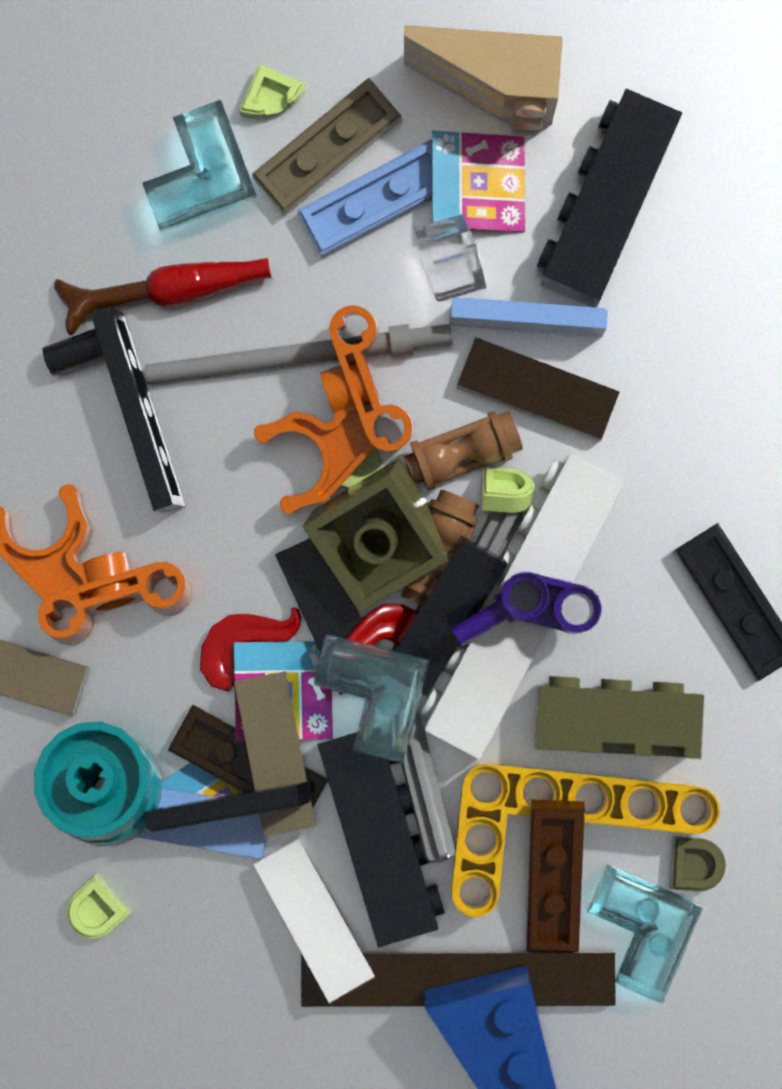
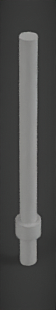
M409 324L389 326V332L378 333L375 343L363 353L366 356L392 352V357L412 355V349L453 344L450 324H442L409 329ZM361 336L343 338L346 343L351 345L362 342ZM323 340L145 364L147 383L151 385L337 360L338 357L332 340Z

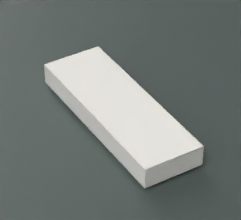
M299 839L253 864L329 1004L375 979L371 968Z

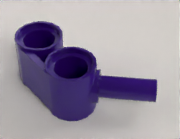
M520 572L511 576L504 583L500 593L493 597L494 603L450 629L461 647L505 620L509 624L514 621H524L563 631L567 634H580L590 630L598 623L602 605L598 595L584 585L532 572ZM527 582L536 588L539 600L533 610L522 612L511 604L509 598L510 590L517 583ZM578 595L588 602L590 615L581 625H573L563 617L561 612L562 603L568 596Z

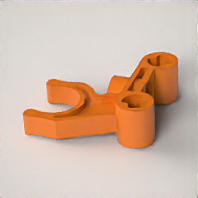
M355 305L343 307L334 314L330 322V337L340 366L321 372L320 377L334 412L333 420L330 423H326L315 415L305 412H292L273 423L261 424L254 429V437L260 443H267L284 432L294 431L305 434L315 441L322 452L323 469L321 477L314 487L305 493L285 495L280 500V507L286 514H292L296 510L308 505L327 502L375 447L387 452L396 451L405 446L412 437L414 428L409 413L401 406L393 404L382 405L363 353L375 343L378 335V325L374 316L363 307ZM359 315L366 320L368 329L361 333L362 342L351 345L343 340L340 330L347 327V317ZM389 412L392 420L402 419L404 433L400 440L390 442L387 436L378 437L375 425L377 419L384 413Z
M66 484L58 491L67 509L68 523L62 537L46 549L29 550L16 544L10 533V515L0 506V556L44 600L38 611V622L42 630L58 643L76 645L84 641L91 632L93 615L143 600L155 612L165 616L175 615L183 611L189 604L191 586L181 570L174 564L156 562L130 570L126 553L124 552L109 553L92 558L84 563H78V556L86 548L90 538L91 527L82 508L81 493L74 485ZM164 578H168L173 585H177L176 592L167 600H163L158 593H153L155 585ZM70 607L75 608L77 616L69 619L70 628L58 631L55 627V622L62 619L61 610Z

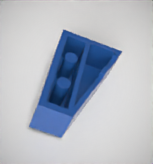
M527 965L425 990V1010L477 1089H558Z

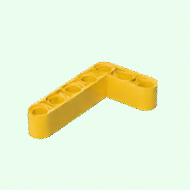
M493 763L476 764L464 774L461 784L455 842L456 853L451 880L452 900L460 912L470 917H483L490 913L497 905L500 893L507 815L531 817V806L525 802L523 790L527 782L533 778H544L549 782L552 791L550 800L576 801V793L581 786L588 783L598 785L603 792L602 805L594 812H585L584 822L701 834L711 830L718 822L720 804L716 796L708 789L690 784ZM482 772H490L495 774L500 781L499 794L490 801H479L471 793L472 780ZM638 789L650 791L655 801L653 811L644 818H635L628 809L629 797ZM698 794L706 803V813L701 821L689 824L681 816V804L686 797ZM475 825H486L494 832V844L485 853L472 852L466 846V834ZM475 877L485 880L489 885L490 892L488 898L483 903L469 905L461 899V885L466 880Z

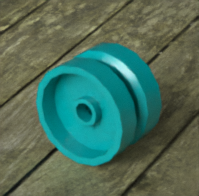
M104 722L78 723L59 732L42 750L34 770V795L43 815L60 831L96 847L120 845L139 836L147 827L144 812L158 808L162 798V776L153 756L123 729ZM104 779L105 782L100 790L94 788L98 780Z

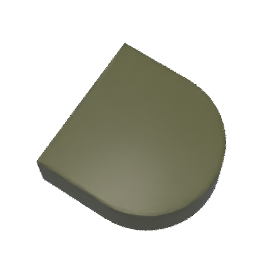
M673 836L670 888L673 890L706 891L715 887L723 878L726 868L725 858L720 848L713 842L703 838Z

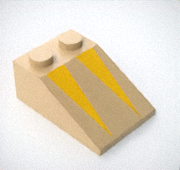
M405 25L404 64L500 121L512 122L513 128L529 131L540 130L543 124L552 125L558 102L563 37Z

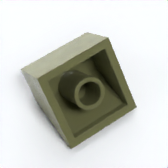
M399 458L315 508L302 526L360 613L446 563L449 559L428 503Z

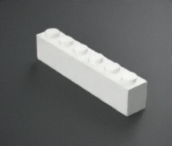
M570 453L564 464L554 460L541 485L549 493L540 509L532 505L530 506L520 524L517 533L524 536L525 539L516 555L506 551L503 559L506 560L508 566L498 580L501 584L495 595L500 593L504 583L511 576L520 572H532L573 583L626 481L573 453ZM520 582L512 586L509 598L511 604L517 610L529 612L537 606L539 595L533 585L527 582ZM494 598L492 601L487 599L480 611L494 603ZM505 620L470 641L467 647L465 645L461 647L459 644L444 668L445 671L453 674L444 692L442 693L434 688L419 715L428 720L424 731L480 760L549 628L524 621H514L509 624Z

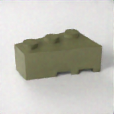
M549 676V686H537L534 749L701 759L704 694L684 693V683L653 682V692L632 691V681L601 679V689L580 688V678Z

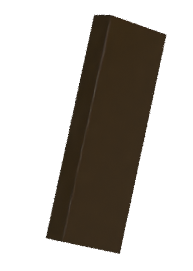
M477 337L474 339L457 387L598 441L602 440L620 392Z
M192 704L168 751L242 792L255 791L246 741H236L234 726ZM305 766L307 780L310 781L313 797L311 801L314 808L328 779Z

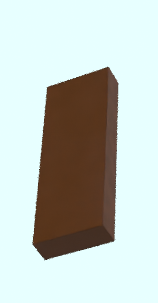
M531 800L526 951L579 952L584 801Z

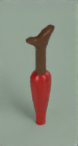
M268 258L237 262L183 263L158 267L151 271L144 281L90 290L56 279L54 289L62 302L68 307L65 327L67 333L73 336L85 319L100 309L149 300L159 307H174L219 294L222 291L230 290L251 281L272 278Z

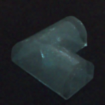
M221 100L173 117L190 165L142 182L161 233L257 198Z
M327 634L321 649L314 686L365 698L353 750L404 763L430 660Z
M607 864L587 912L634 932L615 977V982L637 994L664 1003L704 906Z

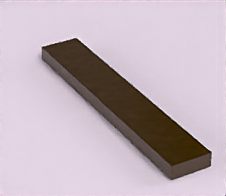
M614 951L362 952L375 979L331 1004L328 1003L301 953V1007L425 1006V990L525 965H527L537 1006H616Z

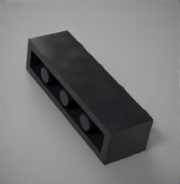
M627 88L619 103L611 99L609 100L598 125L599 129L606 131L600 148L597 149L589 146L577 173L586 178L578 196L570 192L568 193L557 218V221L566 225L558 242L551 239L547 240L536 267L545 271L540 285L590 307L597 308L683 112Z
M375 726L317 744L377 947H383L439 930L436 917L445 914L437 884L426 886L421 866L430 864V862L425 859L420 835L411 836L406 816L414 813L407 785L404 783L396 786L391 765L400 763L392 734L388 733L381 736L379 726Z

